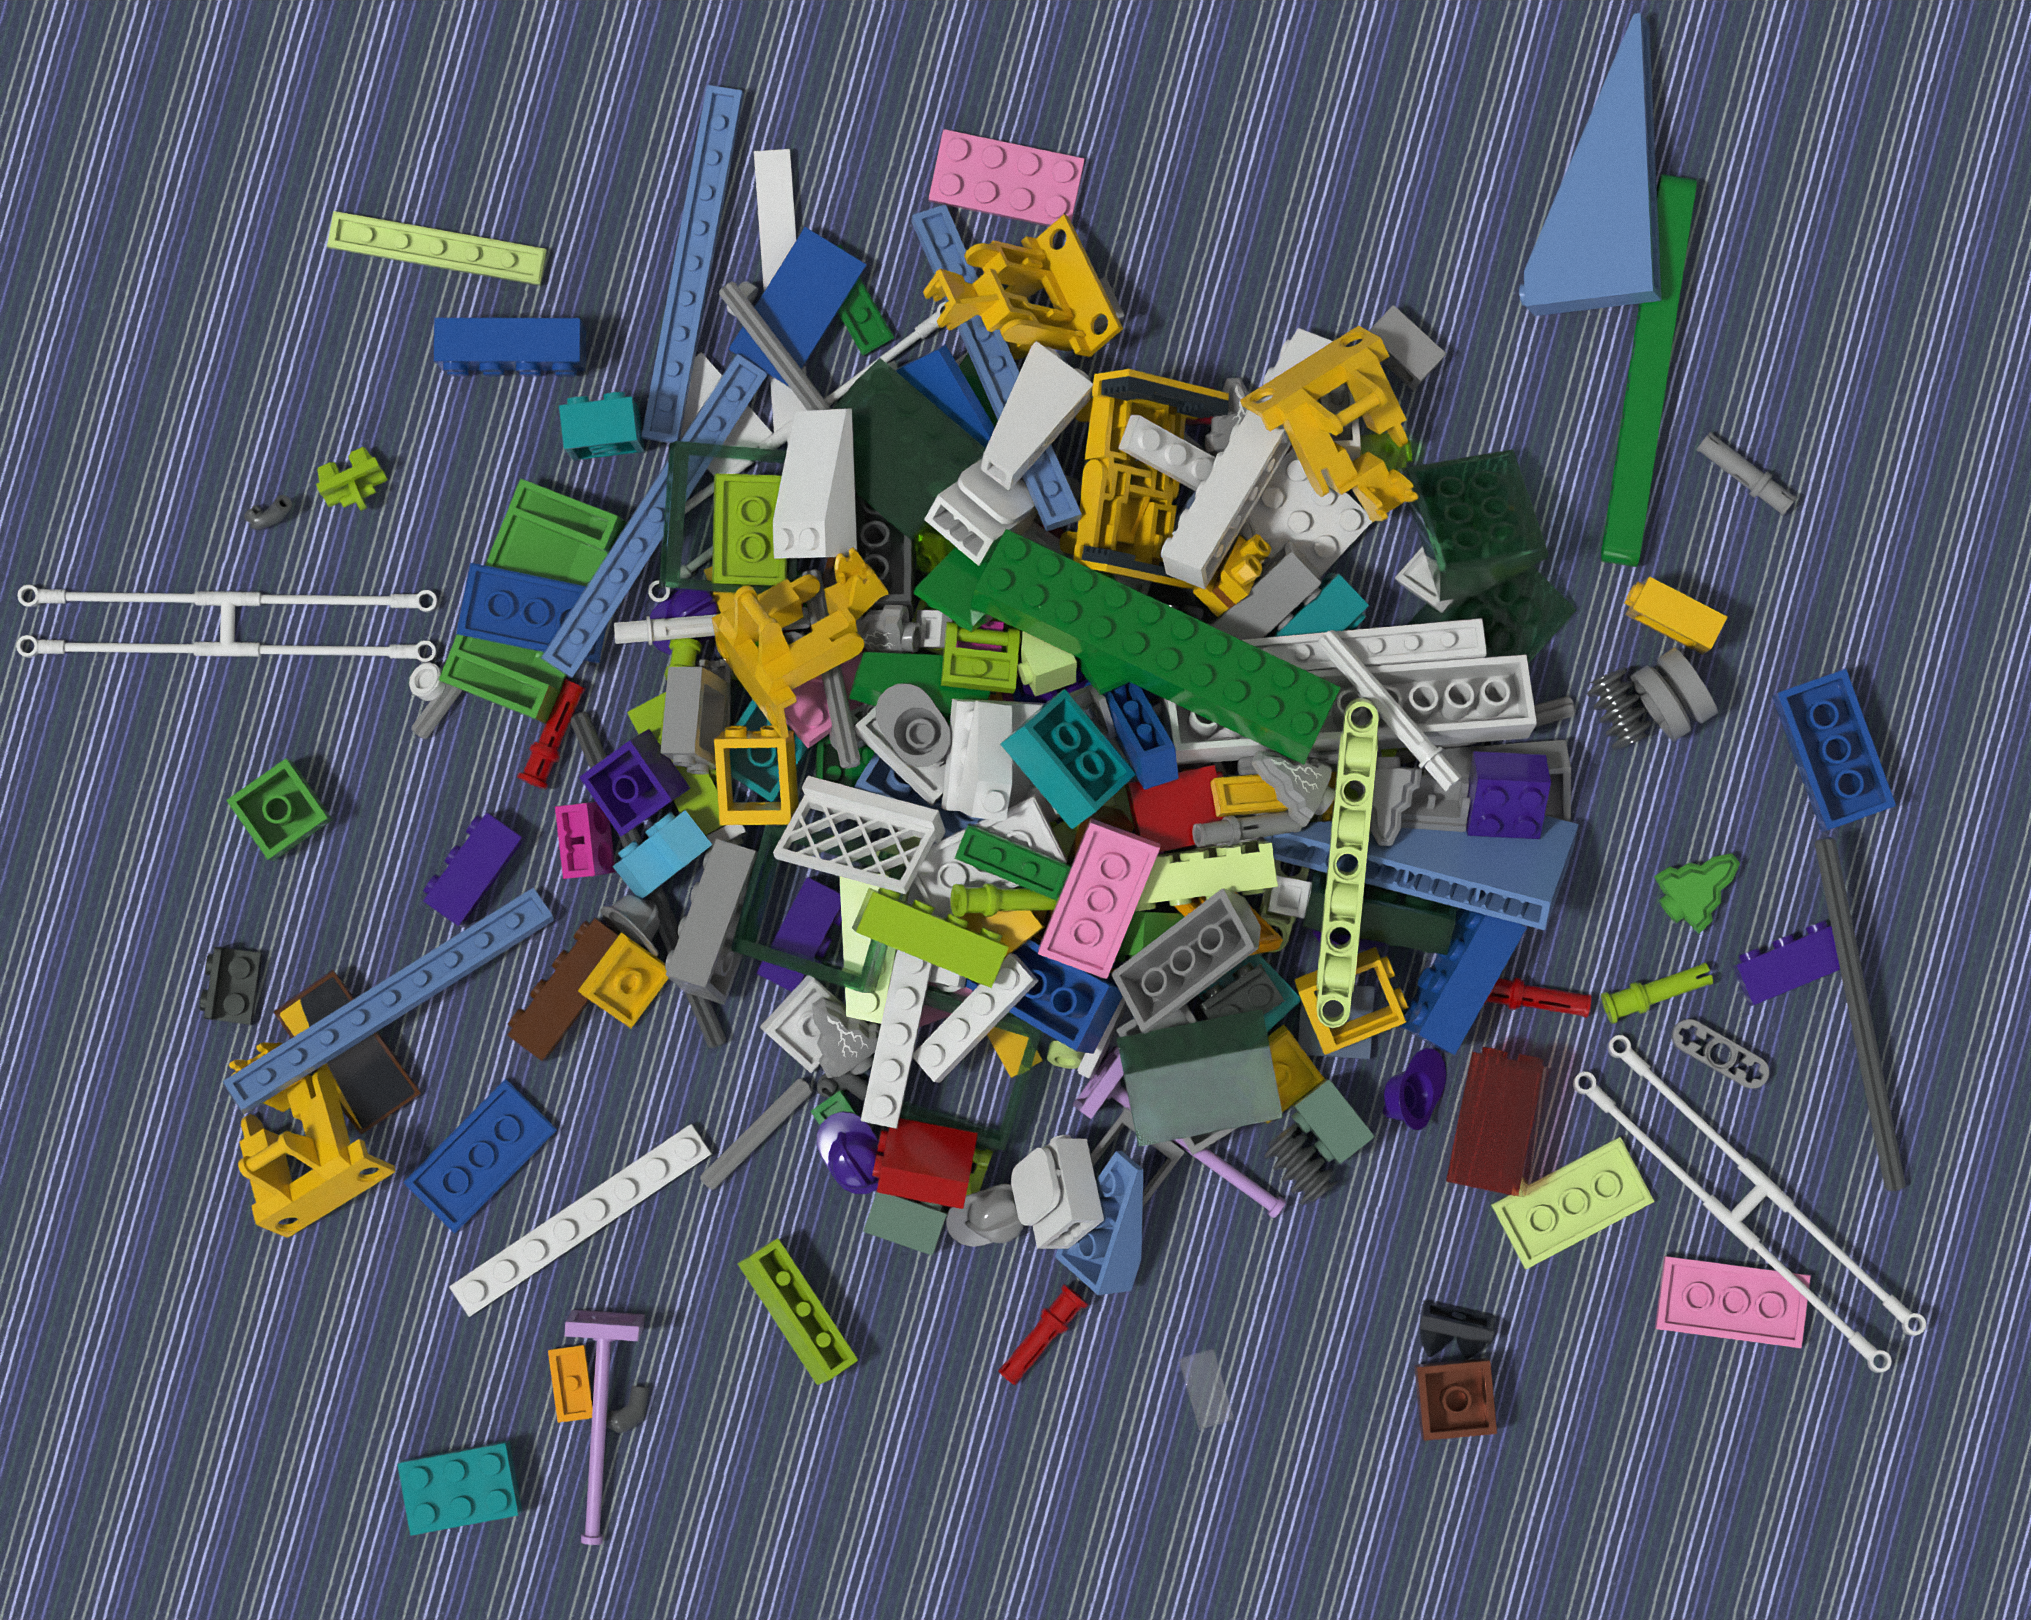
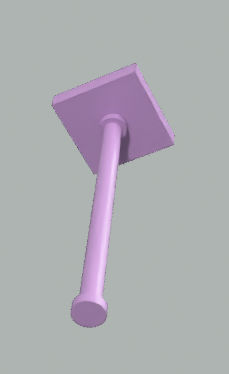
M1114 1046L1098 1068L1094 1078L1089 1080L1072 1105L1092 1119L1105 1099L1109 1100L1112 1097L1191 1154L1172 1122L1120 1086L1121 1077L1134 1059ZM1204 1148L1192 1155L1268 1210L1267 1214L1272 1218H1275L1284 1207L1285 1199L1281 1196L1278 1198L1274 1197L1208 1148Z
M572 1310L565 1322V1336L593 1338V1340L597 1341L585 1533L581 1534V1543L600 1545L603 1543V1535L600 1534L611 1342L615 1340L638 1341L644 1330L645 1314Z

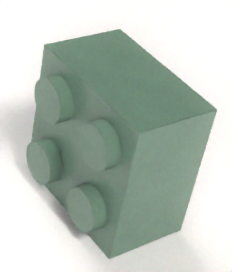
M1330 1079L1323 1080L1292 1105L1296 1112L1291 1117L1304 1133L1307 1134L1310 1130L1319 1140L1314 1146L1327 1162L1334 1159L1336 1163L1341 1164L1375 1137Z
M876 1192L863 1232L933 1256L948 1211L942 1210L943 1205L919 1202L913 1199Z

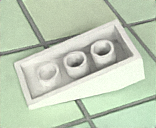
M852 409L794 412L773 518L774 559L836 557L839 553L849 556L850 548L854 547L857 550Z

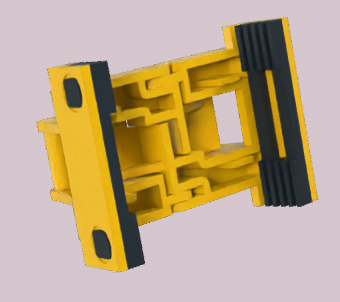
M1132 369L1094 374L1093 397L1075 416L1080 422H1090L1085 460L1090 461L1087 462L1083 470L1080 512L1082 515L1080 521H1078L1077 532L1067 531L1061 536L1060 549L1062 552L1074 555L1073 561L1094 571L1171 587L1194 589L1195 585L1167 575L1163 558L1161 557L1163 544L1167 538L1173 537L1172 532L1174 531L1177 506L1172 505V502L1178 495L1180 482L1142 461H1135L1136 458L1118 448L1131 415H1140L1184 440L1186 419L1196 420L1204 417L1209 418L1210 416L1228 415L1229 393Z

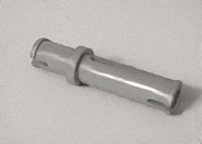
M1711 431L1696 449L1751 491L1749 494L1752 497H1760L1782 516L1797 498L1771 479L1772 474L1768 471L1764 474L1713 435Z
M1288 811L1236 818L1231 815L1223 817L1222 821L1194 824L1192 835L1197 847L1218 843H1226L1230 846L1236 845L1240 840L1268 837L1290 832L1297 833L1301 831L1302 826L1289 817Z

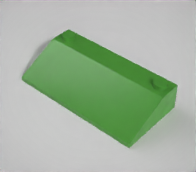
M520 478L485 566L587 586L627 522L617 515ZM456 635L439 681L546 724L567 675L542 660L540 657L544 652Z

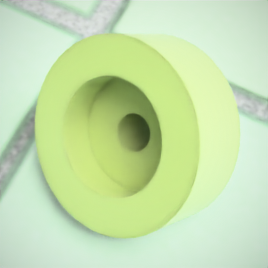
M1056 1040L1052 1041L1049 1045L1047 1060L1058 1067L1076 1069L1079 1067L1085 1053L1077 1052Z

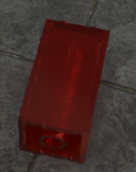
M1482 1047L1481 1053L1472 1052L1446 1182L1526 1197L1551 1069L1543 1066L1544 1060L1537 1057L1518 1054L1516 1061L1507 1059L1508 1052Z

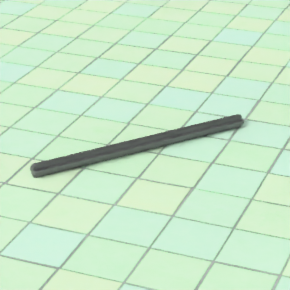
M581 712L571 717V725L591 769L607 756L589 714ZM637 827L622 837L619 835L624 848L634 840L638 845L643 843ZM660 885L648 894L645 899L654 902L658 906V917L660 919L658 930L668 953H670L671 950H675L677 945L679 926ZM686 993L708 1047L715 1048L724 1044L726 1037L711 1001Z
M1824 837L1815 841V848L1884 1187L1888 1191H1897L1905 1188L1906 1184L1837 844L1834 838Z

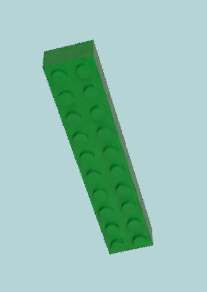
M1005 529L975 587L970 605L987 615L1303 765L1341 688L1008 529Z

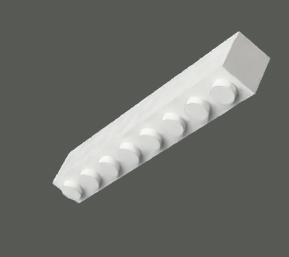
M1298 328L1292 339L1286 340L1283 344L1280 359L1274 368L1268 369L1263 385L1333 341ZM1273 395L1265 396L1256 403L1265 402L1272 398ZM1248 409L1246 410V415L1241 424L1237 423L1232 429L1229 444L1225 451L1217 454L1212 467L1213 471L1207 481L1203 480L1199 484L1190 509H1185L1181 514L1178 529L1174 536L1167 538L1163 544L1161 557L1163 558L1167 575L1206 589L1291 446L1283 425L1268 431L1260 416Z

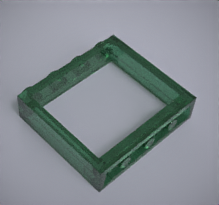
M683 441L669 443L659 588L735 595L739 588L746 586L712 584V581L680 578L689 456L784 464L787 451ZM787 558L786 579L790 583L801 577V570H796L797 558ZM747 585L753 587L757 595L773 587L767 585Z
M766 825L730 951L861 993H875L888 945L871 939L862 972L859 973L757 940L779 859H775L773 852L788 826ZM822 831L811 835L814 844L834 837V835ZM807 837L794 841V843L810 847ZM850 840L844 845L847 853L866 846ZM839 845L823 851L839 857L843 855ZM880 850L877 857L882 862L896 856V854ZM872 854L855 861L867 866L876 864ZM900 864L886 870V872H890L889 878L901 880L907 868L905 864ZM901 893L899 900H902L903 893Z
M928 985L924 1005L953 1013L967 996L954 992H945L938 987ZM1010 1012L994 1026L1029 1037L1000 1131L903 1101L900 1118L978 1133L976 1147L984 1151L986 1149L997 1152L998 1149L1005 1151L1042 1031Z

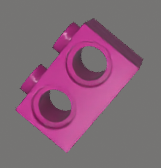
M597 802L555 806L563 879L615 873L616 871L613 868L615 862L610 821Z

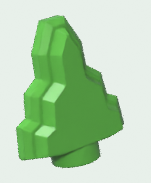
M1731 853L1712 857L1702 865L1688 863L1679 869L1673 867L1666 868L1654 876L1665 894L1658 900L1659 904L1676 924L1684 919L1698 934L1701 933L1713 921L1711 913L1721 903V890L1732 882L1740 862Z

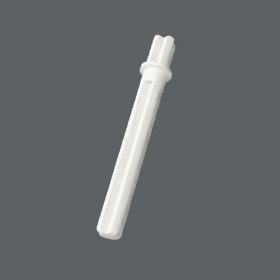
M802 607L803 618L782 628V630L810 627L808 609ZM716 615L650 619V616H646V620L614 623L615 643L648 641V644L652 645V641L715 636L711 618Z
M1330 630L1321 636L1318 646L1365 699L1374 703L1379 716L1418 759L1420 769L1425 767L1445 791L1455 785L1462 776L1442 755L1443 749L1441 747L1437 748L1334 630Z

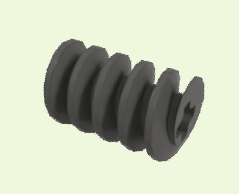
M1620 668L1590 682L1594 683V686L1587 692L1588 697L1600 696L1601 698L1593 706L1594 710L1607 711L1599 719L1600 723L1613 724L1605 732L1606 736L1619 737L1611 746L1613 750L1621 749L1651 735L1644 733L1651 726V721L1638 720L1646 711L1645 708L1632 707L1640 698L1639 695L1626 694L1634 685L1633 682L1620 681V678L1627 672L1626 668Z
M1295 1122L1267 1143L1269 1148L1264 1157L1266 1159L1278 1157L1273 1169H1287L1282 1181L1286 1182L1295 1179L1296 1183L1291 1192L1294 1194L1304 1191L1305 1194L1299 1203L1305 1205L1315 1201L1340 1180L1328 1182L1334 1171L1332 1169L1320 1171L1325 1162L1323 1157L1311 1160L1316 1148L1314 1145L1302 1148L1307 1136L1305 1134L1293 1136L1298 1127V1124Z

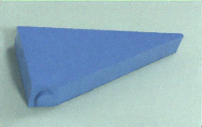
M1635 13L1632 16L1525 267L1524 284H1520L1519 287L1520 301L1534 316L1662 301L1650 26L1641 13Z
M1544 816L1540 839L1467 836V830L1465 832L1401 828L1392 846H1379L1370 830L1365 883L1545 930L1573 854L1579 824ZM1332 821L1308 822L1305 827L1301 828L1300 832L1264 837V840L1272 843L1275 860L1327 873ZM1344 854L1339 857L1336 864L1341 871L1350 872L1356 868L1358 860L1351 854Z

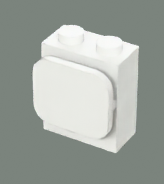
M982 459L964 470L956 483L938 494L924 519L978 566L991 558L1005 529L1022 536L1027 532L1038 513L1028 488L1021 479L1010 491L981 470Z
M1070 1135L1056 1136L1044 1148H1036L1014 1167L1011 1185L1018 1218L1021 1224L1033 1226L1037 1249H1069L1104 1221L1087 1139H1072Z

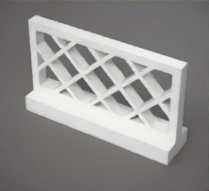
M808 776L802 786L805 795L773 853L775 859L907 894L933 842L940 843L946 831L938 810ZM810 808L822 811L826 815L825 818L806 825L804 822ZM846 819L857 821L859 826L841 834H838L834 825ZM830 826L834 837L814 844L810 834ZM880 827L889 829L891 835L871 843L867 835L868 832ZM863 835L867 845L847 853L843 843ZM913 836L922 838L919 846L905 852L903 851L900 844L901 841ZM807 837L810 847L798 852L788 850L792 842ZM896 844L900 854L880 862L875 852ZM838 845L843 854L830 861L821 859L819 853ZM872 854L876 864L863 870L853 868L851 862ZM902 863L905 864L907 869L901 880L886 877L884 871Z

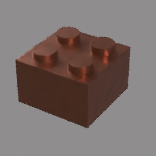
M1489 1359L1414 1365L1421 1438L1424 1441L1497 1434L1491 1363Z

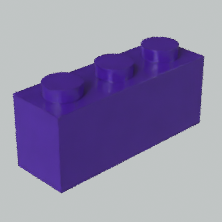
M487 812L483 818L477 815L466 830V833L470 835L462 847L458 844L454 846L444 861L448 864V867L441 876L435 874L423 890L427 894L423 902L458 927L464 926L525 840L524 837Z
M806 877L756 974L791 992L809 973L814 977L816 971L810 968L816 956L823 959L833 940L827 937L833 924L840 926L842 923L840 894Z
M1826 920L1806 927L1805 929L1808 934L1798 939H1794L1793 935L1789 934L1772 941L1774 948L1761 953L1759 948H1755L1738 956L1741 962L1732 965L1749 1006H1754L1840 970L1831 925L1828 926Z

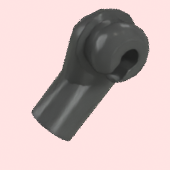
M279 495L265 512L262 511L260 506L253 505L244 514V519L251 524L250 527L252 529L260 531L281 522L291 509L292 502L287 496Z
M850 1071L839 1077L827 1078L824 1073L819 1078L817 1084L818 1093L825 1098L833 1096V1094L840 1090H848L862 1101L866 1097L868 1088L867 1081L858 1075H853Z
M632 1385L629 1404L619 1411L612 1410L607 1414V1427L617 1433H623L643 1421L650 1388Z

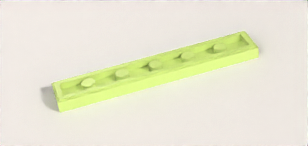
M333 211L327 247L331 249L541 286L547 255V249L337 211Z

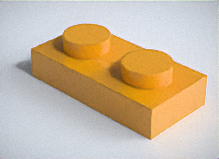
M585 1345L548 1350L558 1423L592 1418L593 1398Z

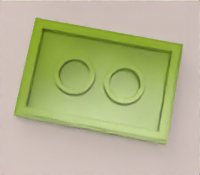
M714 474L712 584L775 586L786 580L787 558L774 559L773 518L782 476Z

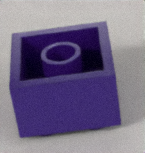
M650 729L629 740L579 777L620 837L645 822L691 789L671 759L660 753L661 745Z
M1473 752L1467 797H1470L1466 822L1467 836L1540 839L1551 785L1546 755Z

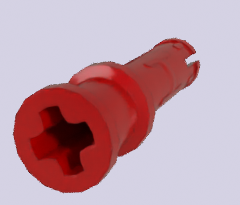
M564 680L563 687L556 699L539 741L530 745V757L524 771L518 773V779L540 789L547 790V778L554 762H559L561 758L558 749L582 693L585 691L584 687Z
M1514 977L1513 980L1498 978L1484 1005L1486 1002L1508 1005L1510 1010L1525 1006L1587 1018L1591 1007V995L1526 985L1523 980Z
M1066 1284L1062 1285L1061 1294L1051 1306L1042 1309V1314L1040 1315L1042 1319L1027 1335L1002 1367L998 1369V1372L1016 1386L1027 1370L1059 1333L1063 1334L1069 1330L1068 1324L1080 1309H1086L1089 1306L1078 1293Z

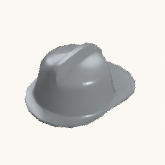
M896 684L887 688L878 699L875 708L876 721L893 749L901 759L915 767H928L939 762L950 746L951 731L947 721L934 702L921 688L912 684Z
M626 895L611 907H602L600 910L602 917L616 933L620 935L622 932L655 956L659 954L651 943L660 926L659 910L654 902Z
M1006 1183L967 1195L964 1208L950 1207L946 1217L947 1230L951 1237L962 1245L972 1247L993 1242H1009L1016 1238L1025 1226L1021 1224L1018 1218L1012 1185Z

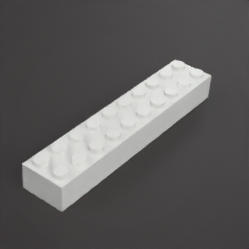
M1527 655L1366 667L1434 745L1529 738L1537 724ZM1339 669L1307 671L1341 687L1311 752L1339 750L1346 706L1354 699L1364 697ZM1160 697L1164 729L1175 746L1177 765L1235 761L1242 757H1253L1258 751L1276 752ZM1357 707L1351 714L1352 722L1359 726L1368 724L1372 718L1371 710L1366 707ZM1378 714V748H1406V745Z

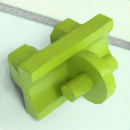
M365 447L350 453L348 457L352 467L341 473L335 462H329L318 467L317 471L320 482L316 486L328 507L341 502L343 508L356 502L360 511L368 508L364 498L376 493L374 486L388 480L375 457L372 458Z

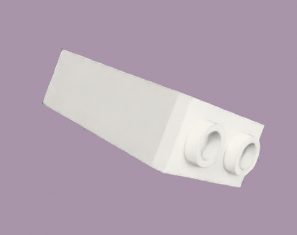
M1036 341L1031 346L985 449L981 470L1010 491L1090 401L1093 383L1088 375L1078 368L1073 369L1062 361L1061 356L1054 349L1044 347Z

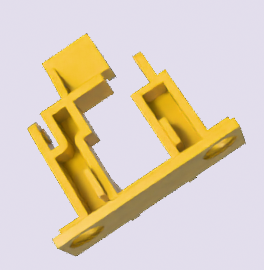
M1064 214L1037 238L1028 236L1021 240L1023 247L995 240L990 244L980 243L970 247L964 254L967 264L980 267L984 272L974 283H967L962 275L940 268L935 272L936 274L923 291L926 299L933 297L934 301H939L947 296L949 300L944 304L945 310L937 319L940 328L946 325L950 331L974 316L979 315L987 331L1000 330L1003 340L1010 345L1009 350L1013 359H1021L1027 356L1031 346L1036 341L1044 347L1068 352L1074 350L1077 355L1091 357L1123 330L1069 217ZM1064 230L1066 233L1065 245L1056 250L1053 246L1054 235L1058 231ZM1002 284L1009 286L1004 290ZM1045 288L1054 309L1031 304L1027 298ZM1100 315H1105L1108 320V326L1102 334L1097 335L1094 330L1095 320Z
M1358 325L1240 399L1243 407L1261 417L1266 430L1272 431L1278 426L1283 425L1312 488L1320 497L1327 495L1329 488L1341 495L1352 489L1367 512L1369 519L1372 522L1384 521L1388 518L1387 513L1404 502H1413L1418 499L1417 494L1412 491L1413 484L1395 469L1388 472L1384 461L1370 452H1366L1351 461L1346 449L1334 442L1329 434L1339 435L1343 432V427L1362 416L1367 428L1379 435L1387 430L1389 436L1398 447H1403L1408 443L1407 435L1401 425L1407 419L1380 365V362L1390 356L1379 336ZM1357 339H1362L1360 343L1351 347H1346L1348 343ZM1346 382L1355 403L1334 415L1317 402L1318 399ZM1273 395L1272 398L1265 402L1256 403L1265 396Z
M854 547L849 549V556L847 558L842 553L836 556L834 570L837 584L824 589L829 615L812 624L811 633L789 645L782 633V628L803 618L801 604L815 597L819 592L821 584L814 575H804L791 583L786 579L757 595L753 587L743 586L734 595L735 608H729L711 618L718 652L782 739L789 737L784 708L797 702L792 689L857 656L864 648V640L857 632L856 621L879 598L888 595L887 588L868 563L864 562ZM759 641V649L755 645V642Z
M262 1042L258 1044L256 1049L261 1053L249 1060L235 1059L229 1063L230 1068L236 1071L233 1074L283 1043ZM319 1070L313 1076L306 1075L263 1102L282 1112L291 1108L293 1117L302 1121L306 1136L289 1131L277 1135L264 1129L261 1121L252 1114L245 1116L241 1120L244 1139L239 1141L243 1158L238 1161V1167L242 1175L250 1179L256 1203L251 1205L255 1224L286 1238H289L396 1172L394 1165L369 1155L365 1141L358 1139L350 1144L335 1082L332 1076L325 1070ZM285 1153L294 1156L313 1169L292 1182ZM367 1168L379 1169L373 1174H360L362 1170ZM286 1218L298 1219L297 1221L291 1224L279 1223L281 1220Z

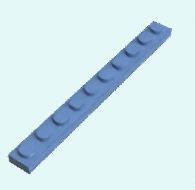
M707 85L641 435L646 440L677 445L680 441L744 97L742 90Z
M946 204L912 215V225L934 275L941 268L962 275L967 283H974L978 279L973 266L968 265L964 258L966 249ZM976 315L957 328L997 420H999L1020 372L1006 341L1001 336L1000 330L987 331L981 316ZM1050 444L1022 476L1046 532L1080 521L1082 515Z
M739 354L734 356L540 657L542 660L568 677L573 678L767 376L765 371Z
M534 888L528 890L223 1081L225 1088L243 1115L553 922L552 913Z

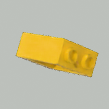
M1650 576L1642 583L1637 581L1624 601V604L1629 606L1625 615L1702 655L1711 650L1727 619V616Z
M740 725L729 726L714 739L720 825L789 824L799 806L794 730H788L789 737L782 739L772 725L763 726L760 728V731H747L746 726ZM729 748H777L781 802H733Z
M1376 947L1357 955L1356 974L1374 968L1389 1006L1346 1022L1340 1027H1327L1320 1022L1317 1016V995L1315 991L1318 990L1316 989L1318 970L1294 979L1324 1055L1406 1023L1402 1010L1408 1008L1401 988L1393 990L1389 979L1395 977L1388 956L1380 958Z

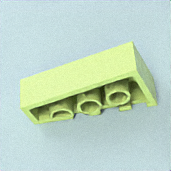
M1258 839L1239 842L1236 845L1230 846L1224 844L1158 854L1135 911L1156 908L1155 902L1169 901L1170 906L1192 903L1191 898L1206 896V900H1208L1222 888L1231 892L1242 891V895L1263 893L1264 888L1278 887L1272 843Z
M853 866V868H857V869H860V870L865 869V868H862V867ZM884 872L886 877L897 880L902 878L901 875ZM839 876L846 1016L881 1024L897 949L858 934L852 929L868 888L870 887L878 891L880 887ZM909 890L907 894L901 893L899 900L907 903Z

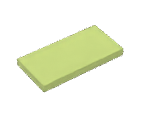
M1618 1137L1491 1204L1524 1269H1528L1655 1201L1621 1137Z

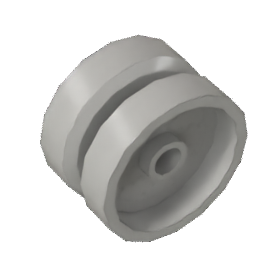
M1675 647L1657 658V665L1661 675L1653 667L1646 665L1630 676L1645 708L1673 742L1691 731V724L1687 714L1694 721L1701 724L1718 713L1717 707L1706 686L1688 660Z

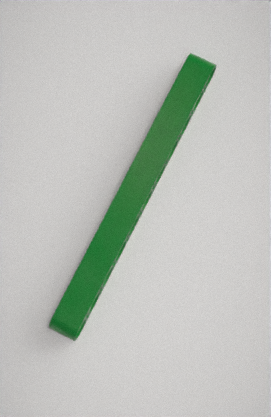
M1660 174L1658 179L1657 208L1662 301L1639 303L1601 549V562L1630 567H1637L1639 563L1696 193V179Z

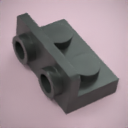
M214 947V953H208L205 974L210 975L208 990L203 989L200 999V1011H205L204 1019L247 1025L253 1024L263 953Z
M1249 962L1232 974L1236 981L1225 988L1218 983L1202 994L1205 1001L1199 1006L1223 1042L1285 1001L1261 964L1254 968Z

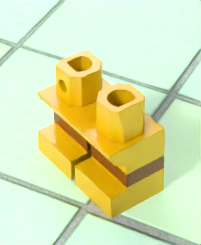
M1239 534L1230 554L1225 555L1206 589L1195 586L1193 593L1219 617L1249 595L1255 579L1262 572L1264 559L1270 554V545L1258 534L1247 541Z

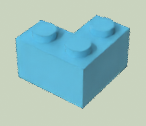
M686 810L676 817L670 812L645 831L649 837L646 841L638 845L634 840L618 853L621 860L613 868L635 896L643 899L709 848L712 843Z

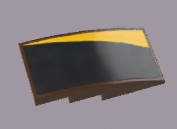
M331 970L273 1012L288 1035L293 1038L355 998L336 972ZM378 1031L314 1070L315 1073L319 1070H325L332 1076L341 1109L361 1135L421 1094L417 1085L399 1063L397 1056Z

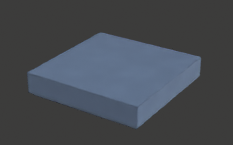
M1354 985L1350 1015L1346 1022L1373 1012L1375 987ZM1302 1000L1300 1001L1298 1043L1307 1055L1370 1059L1371 1037L1324 1055ZM1330 1000L1323 1006V1012L1328 1017H1337L1343 1012L1344 1007L1339 1001Z

